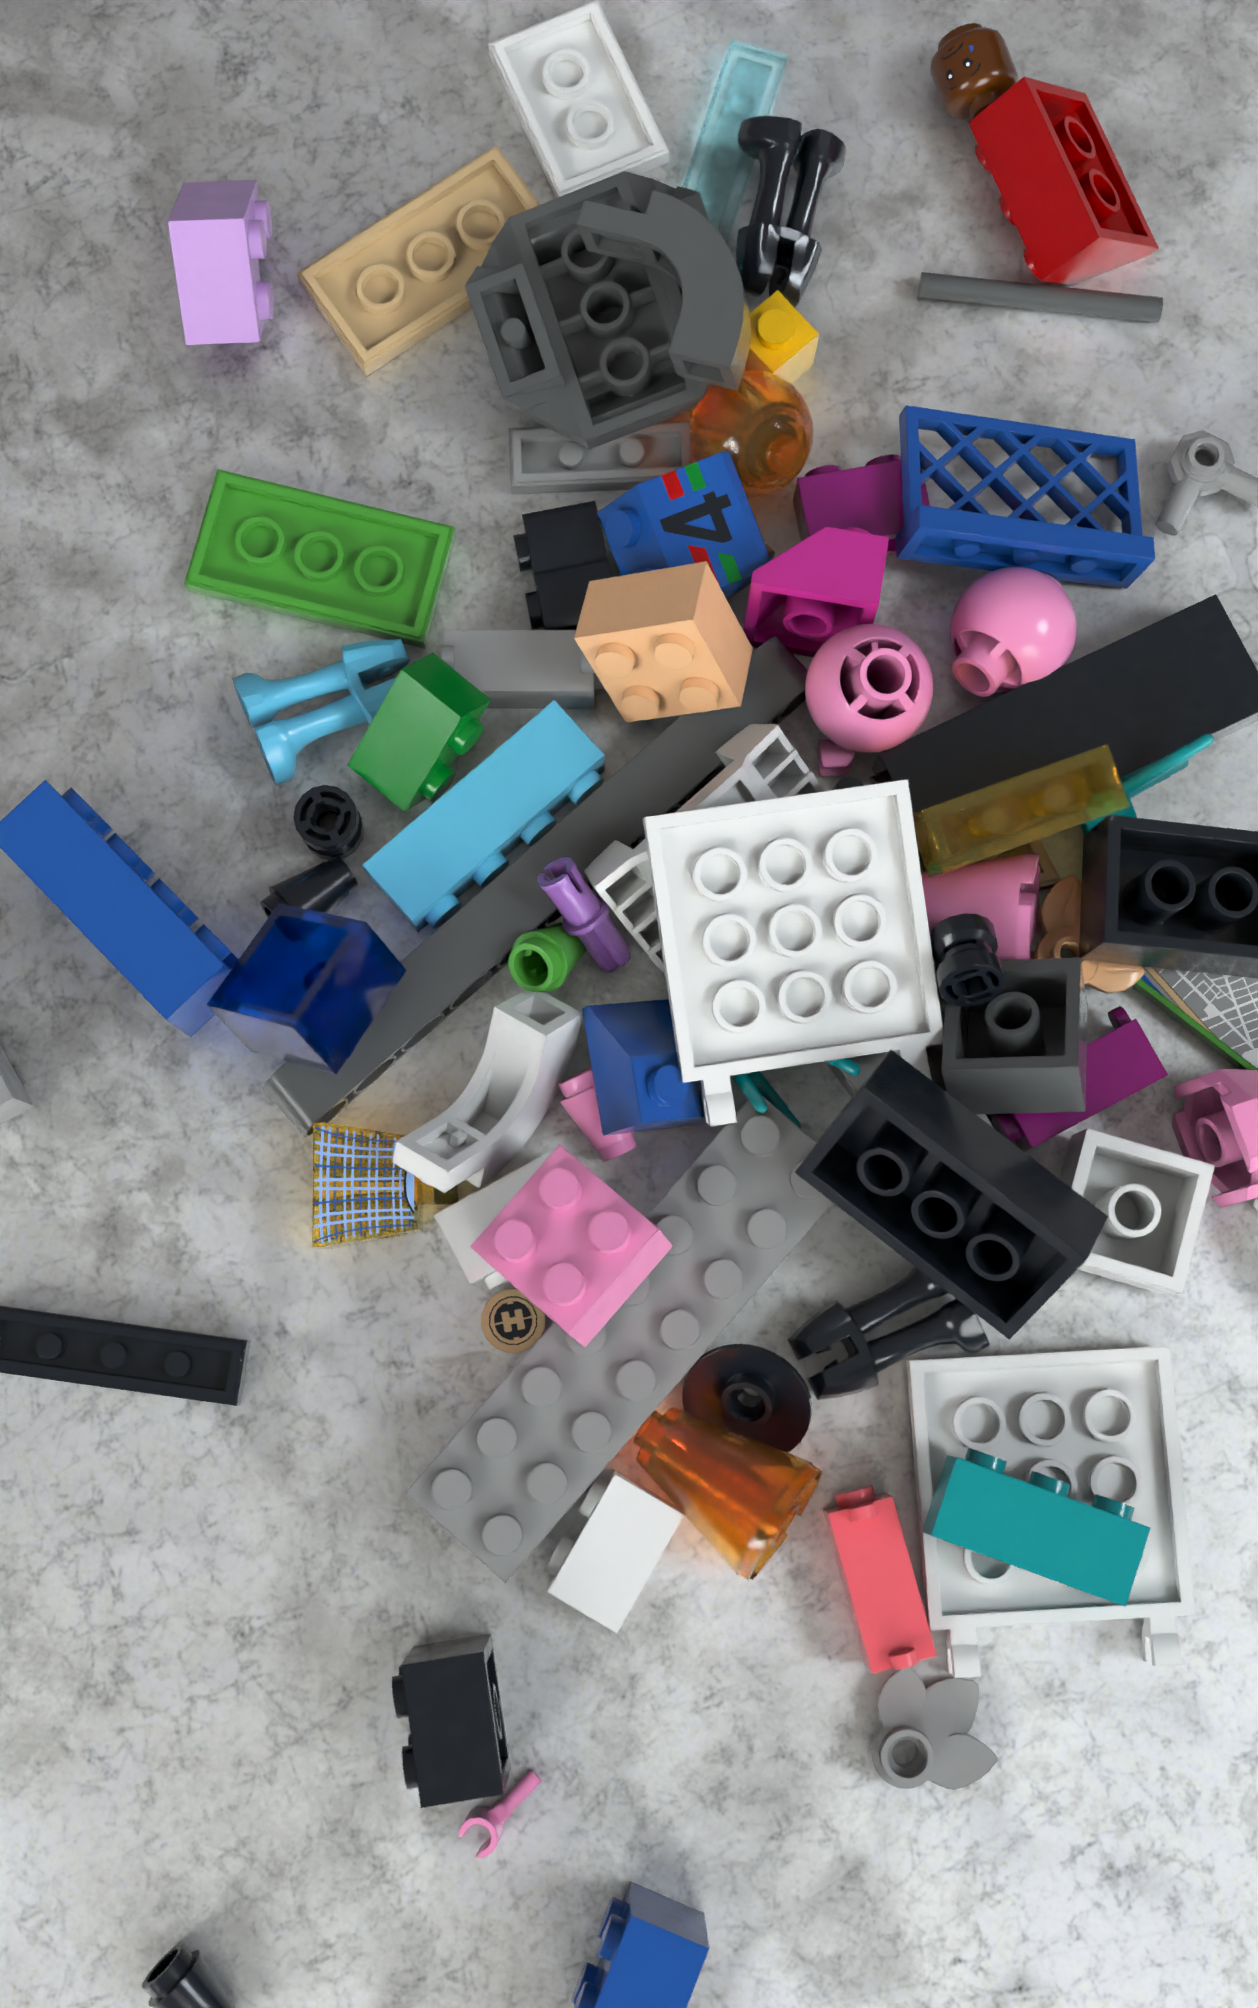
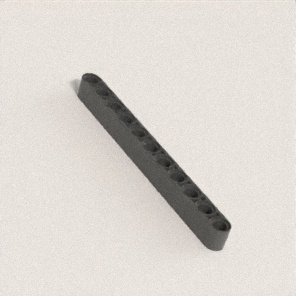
M772 637L752 653L741 707L684 714L676 719L276 1070L263 1086L265 1093L304 1137H308L318 1131L315 1127L322 1128V1126L334 1118L508 964L512 946L519 936L527 932L549 927L562 916L551 898L548 897L537 882L540 873H545L552 880L544 870L548 864L559 858H572L577 869L592 890L594 887L584 870L615 840L634 849L645 839L644 817L675 813L725 769L726 766L715 752L732 737L750 724L779 725L806 700L805 682L808 670L777 637Z

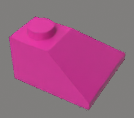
M824 527L754 570L743 631L751 646L759 648L772 637H777L792 654L814 657L819 648L830 637L841 630L860 624H873L880 601L889 537L873 535L864 529L856 527L843 529Z

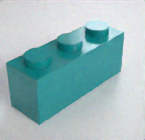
M968 1448L965 1460L947 1455L922 1532L1126 1607L1150 1531V1527L1131 1521L1134 1507L1095 1494L1092 1506L1067 1497L1071 1486L1068 1483L1034 1471L1031 1472L1028 1483L1003 1474L1007 1461Z

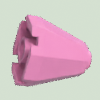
M1220 1069L1176 1085L1174 1100L1185 1097L1184 1110L1173 1113L1172 1128L1183 1156L1215 1165L1211 1183L1221 1193L1211 1198L1221 1208L1257 1198L1258 1070Z

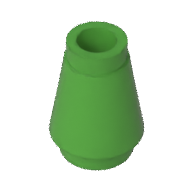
M558 923L519 936L515 940L509 955V971L514 981L523 989L530 992H551L563 984L587 949L578 936L567 934L562 923Z

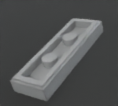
M692 421L660 422L592 449H588L548 427L508 428L512 494L630 490L637 484L694 463Z

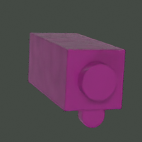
M1118 1006L1108 1012L1109 1020L1115 1030L1087 1044L1086 1112L990 1114L999 1133L1012 1143L1015 1142L1021 1150L1027 1151L1168 1076L1137 1019L1131 1021L1122 1006Z

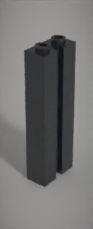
M1215 594L1066 664L1044 678L1028 682L909 738L898 746L880 752L872 767L875 775L869 778L870 785L908 780L918 855L922 860L923 870L929 871L952 867L975 856L978 851L1031 826L1041 825L1074 809L1075 803L1116 786L1204 734H1211L1215 742L1257 722L1258 671L1218 596Z

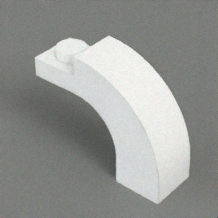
M523 990L496 1005L493 1009L484 1053L470 1082L455 1102L443 1113L396 1141L393 1163L415 1175L423 1183L433 1186L443 1193H446L464 1180L478 1188L492 1180L522 1149L540 1124L559 1090L558 1084L564 1079L576 1046L583 1013L545 992H530L527 990Z

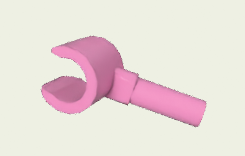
M830 739L818 740L817 756L820 776L848 774L852 769L855 751L841 747Z
M530 1769L501 1800L498 1799L491 1807L478 1806L470 1811L459 1829L458 1837L461 1838L467 1829L475 1824L485 1826L491 1835V1838L487 1839L479 1848L476 1854L477 1858L486 1857L493 1852L503 1834V1823L542 1780Z

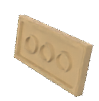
M496 145L296 274L300 285L367 377L472 309L465 288V284L477 266L481 267L493 241L508 218L540 204Z

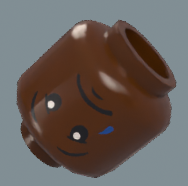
M977 23L965 24L947 33L939 42L938 50L931 61L930 72L942 105L946 112L955 119L972 120L1018 82V73L1001 34L997 30L982 27L981 24Z

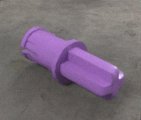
M563 857L552 861L544 868L552 880L545 873H540L537 882L563 916L562 926L567 934L578 936L601 970L613 972L619 966L626 965L631 958L629 944L609 917L610 907L601 896H596L592 892L572 858Z

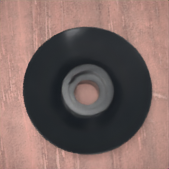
M730 1344L717 1347L698 1359L689 1370L684 1382L682 1403L691 1427L706 1444L729 1457L745 1461H766L778 1458L793 1450L802 1441L808 1430L812 1417V1400L809 1389L800 1373L787 1360L768 1349L749 1344ZM743 1388L751 1389L759 1395H750Z

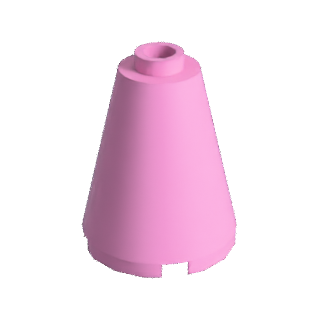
M1022 854L923 871L921 877L929 933L931 934L932 929L939 922L951 916L964 913L978 914L988 918L994 925L998 944L995 955L1001 961L1034 959L1035 952L1030 951V944L1033 945L1034 935L1037 933L1039 855Z

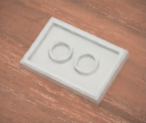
M598 0L488 44L491 60L555 198L623 171L641 175L669 163V150Z

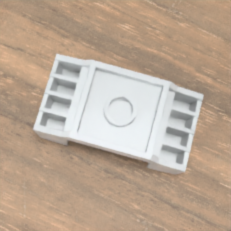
M750 724L715 752L726 768L675 813L824 792L825 790L777 724ZM646 839L634 849L615 840L584 871L594 889L665 976Z

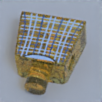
M313 1122L312 1247L335 1249L423 1232V1205H446L460 1201L461 1183L443 1193L437 1188L423 1183L415 1175L394 1164L393 1157L396 1141L405 1135L325 1122Z

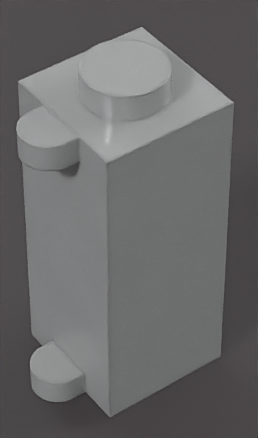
M443 630L441 660L491 699L487 708L544 709L555 700L562 709H595V689H605L574 639L576 630Z

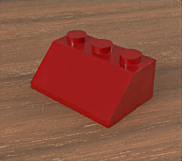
M1023 77L968 122L977 141L975 146L976 156L984 169L992 174L1002 195L999 198L1000 208L1008 221L1016 226L1026 247L1023 251L1025 262L1031 272L1041 281L1075 285L1149 256L1159 249L1086 93Z

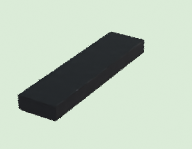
M0 1306V1373L233 1406L241 1405L250 1340Z

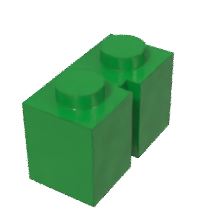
M431 653L401 669L347 766L404 812L426 798L431 802H435L446 792L456 776V772L451 769V766L458 754L460 756L464 755L481 736L484 725L479 722V719L491 699L437 655Z

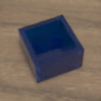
M278 903L209 1000L207 1006L250 1051L337 1075L345 1061L354 1052L356 1045L378 1012L387 1003L391 993L407 970L367 922Z

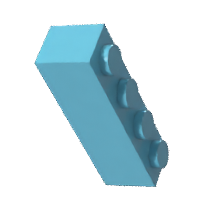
M553 700L370 857L362 866L369 879L417 932H420L428 924L433 929L438 928L459 910L462 903L458 898L476 882L480 887H485L491 883L509 865V861L505 858L523 841L528 846L534 845L555 826L557 821L553 815L571 800L575 805L581 804L602 785L604 779L600 775L605 771V755L560 705Z

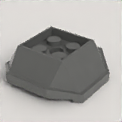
M627 171L509 217L493 241L481 267H476L465 284L485 348L506 405L588 449L707 404L714 387L713 384L677 376L668 353L680 316L683 299L682 289L676 281L657 268L587 251L576 225L584 200L604 205L610 199L621 200L634 205L641 213L645 214L652 190L669 194L684 201L709 220L700 192L680 186L674 188L657 180ZM620 307L623 309L620 316L613 322L606 324L596 322L600 313L607 308Z

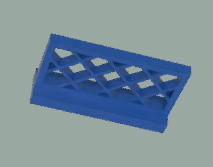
M905 405L900 413L903 527L896 535L897 559L988 571L1006 567H1025L1050 575L1056 580L1127 589L1155 560L1154 537L1143 536L1135 439ZM918 429L936 431L948 443L951 449L937 460L919 442ZM978 438L994 440L1010 457L995 468L972 443ZM1036 446L1051 448L1067 466L1053 477L1030 451ZM958 455L982 479L969 492L945 468ZM1092 455L1117 458L1118 479L1110 485L1087 459ZM1015 464L1040 487L1027 500L1003 476ZM1072 472L1097 496L1085 508L1060 484ZM931 478L950 497L954 504L948 509L922 505L921 486ZM990 487L1013 512L1007 517L990 515L975 498L986 488ZM1047 495L1071 520L1066 525L1048 523L1033 506ZM1104 503L1121 520L1122 533L1106 531L1090 514Z

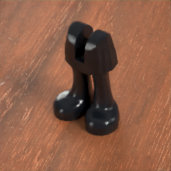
M776 116L751 117L741 122L737 142L744 153L759 160L760 179L749 225L738 230L736 263L745 294L759 297L765 291L770 281L769 297L778 290L795 308L811 280L822 251L820 243L811 238L819 198L827 178L837 175L843 168L846 146L832 132L823 129L810 130L801 135L802 123L791 118ZM792 164L798 176L790 213L784 227L780 226L787 180Z
M915 1266L901 1281L864 1301L847 1308L837 1300L809 1318L787 1339L798 1361L813 1353L819 1354L832 1350L830 1345L838 1341L844 1344L848 1352V1358L840 1362L835 1359L825 1366L824 1370L807 1378L817 1400L843 1397L878 1386V1373L914 1353L939 1344H957L965 1352L977 1353L988 1347L990 1343L977 1314L956 1298L944 1304L939 1310L916 1322L879 1338L867 1341L865 1335L880 1325L919 1304L948 1294L945 1289Z

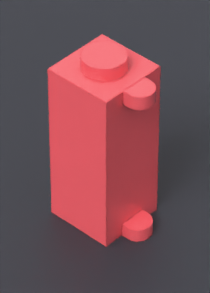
M872 1484L854 1487L834 1494L837 1505L824 1508L823 1513L865 1665L874 1674L888 1669L899 1670L918 1664L920 1660L937 1656L893 1496L886 1492L875 1494Z

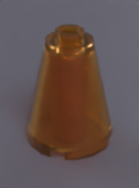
M671 1407L663 1415L655 1410L642 1424L633 1441L634 1444L640 1447L636 1458L638 1464L731 1569L748 1581L749 1579L753 1580L785 1541L788 1536L786 1530L796 1514L802 1515L823 1475V1471L812 1465V1462L676 1407Z

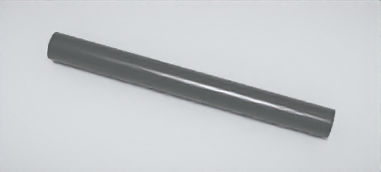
M921 272L918 297L1151 322L1160 321L1163 309V297Z

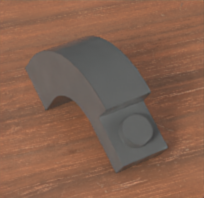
M652 190L645 214L641 213L634 205L621 200L610 199L605 202V205L584 200L576 225L587 251L657 268L674 279L682 289L681 312L668 351L677 376L738 391L749 353L751 337L750 313L736 260L721 233L705 216L692 206L669 194Z

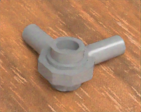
M1204 430L1184 435L1167 464L1172 483L1175 487L1155 525L1165 534L1177 535L1196 498L1217 493L1220 489L1258 507V478L1233 466L1235 460L1228 442Z

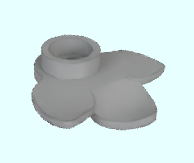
M911 1667L897 1670L885 1681L877 1700L878 1714L882 1727L876 1733L871 1747L873 1765L884 1781L897 1788L910 1789L918 1787L929 1780L941 1787L955 1790L967 1787L981 1779L992 1769L997 1762L995 1753L987 1745L968 1734L973 1725L979 1701V1686L974 1680L945 1678L935 1681L925 1688L917 1673ZM903 1740L911 1741L916 1749L914 1758L905 1764L895 1762L892 1757L894 1746Z

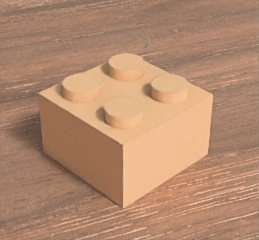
M707 561L589 581L574 639L625 722L741 707L753 648Z

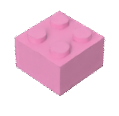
M559 1145L470 1247L567 1334L586 1348L673 1245L659 1228L565 1148Z

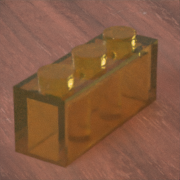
M1106 744L914 813L913 820L917 846L928 877H932L1130 806L1109 746Z

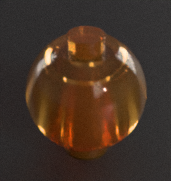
M746 369L743 372L738 391L712 385L705 397L690 411L689 441L695 462L720 452H730L747 497H762L781 490L799 475L810 456L814 429L809 407L801 393L790 382L775 373L758 369Z

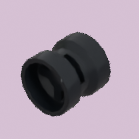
M328 785L311 788L301 796L295 805L293 818L296 830L310 851L321 859L330 860L335 855L341 859L347 858L361 844L364 834L362 817L348 793L340 788Z
M964 913L951 916L939 922L932 929L930 940L934 961L939 965L936 972L939 992L947 1003L967 1007L981 1005L995 999L1003 991L1006 984L1001 959L995 955L998 944L994 925L988 918L978 914Z

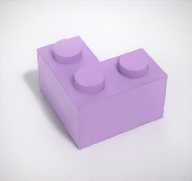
M257 180L184 182L169 216L168 228L186 345L260 342L265 321L273 320L272 286L270 282H261L258 259H266V239L272 238V216L269 201H259Z

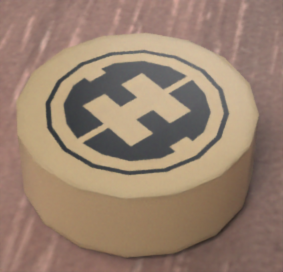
M507 1288L495 1293L486 1302L481 1314V1327L486 1339L496 1349L506 1353H521L532 1348L543 1335L546 1328V1314L518 1289Z

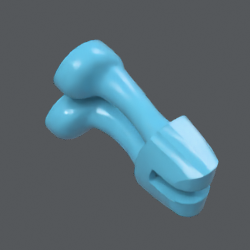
M401 639L363 641L344 645L341 651L342 660L294 677L266 680L254 673H244L232 678L243 711L251 728H254L259 748L275 785L288 782L295 776L297 754L306 745L340 730L365 723L368 726L371 724L396 678L371 688L369 683L400 671L410 662ZM349 690L350 695L321 708L288 719L272 721L279 712L291 706L327 694Z

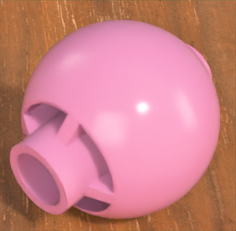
M1006 567L981 576L964 591L952 614L950 639L956 657L952 665V671L957 681L966 690L981 697L991 696L995 691L1007 693L1028 682L1044 678L1056 669L1066 665L1076 642L1077 622L1073 605L1061 584L1052 576L1034 569Z
M880 624L855 625L834 634L816 652L806 675V703L814 723L832 742L852 751L880 752L903 743L922 725L927 717L933 698V676L924 653L906 634L892 627Z

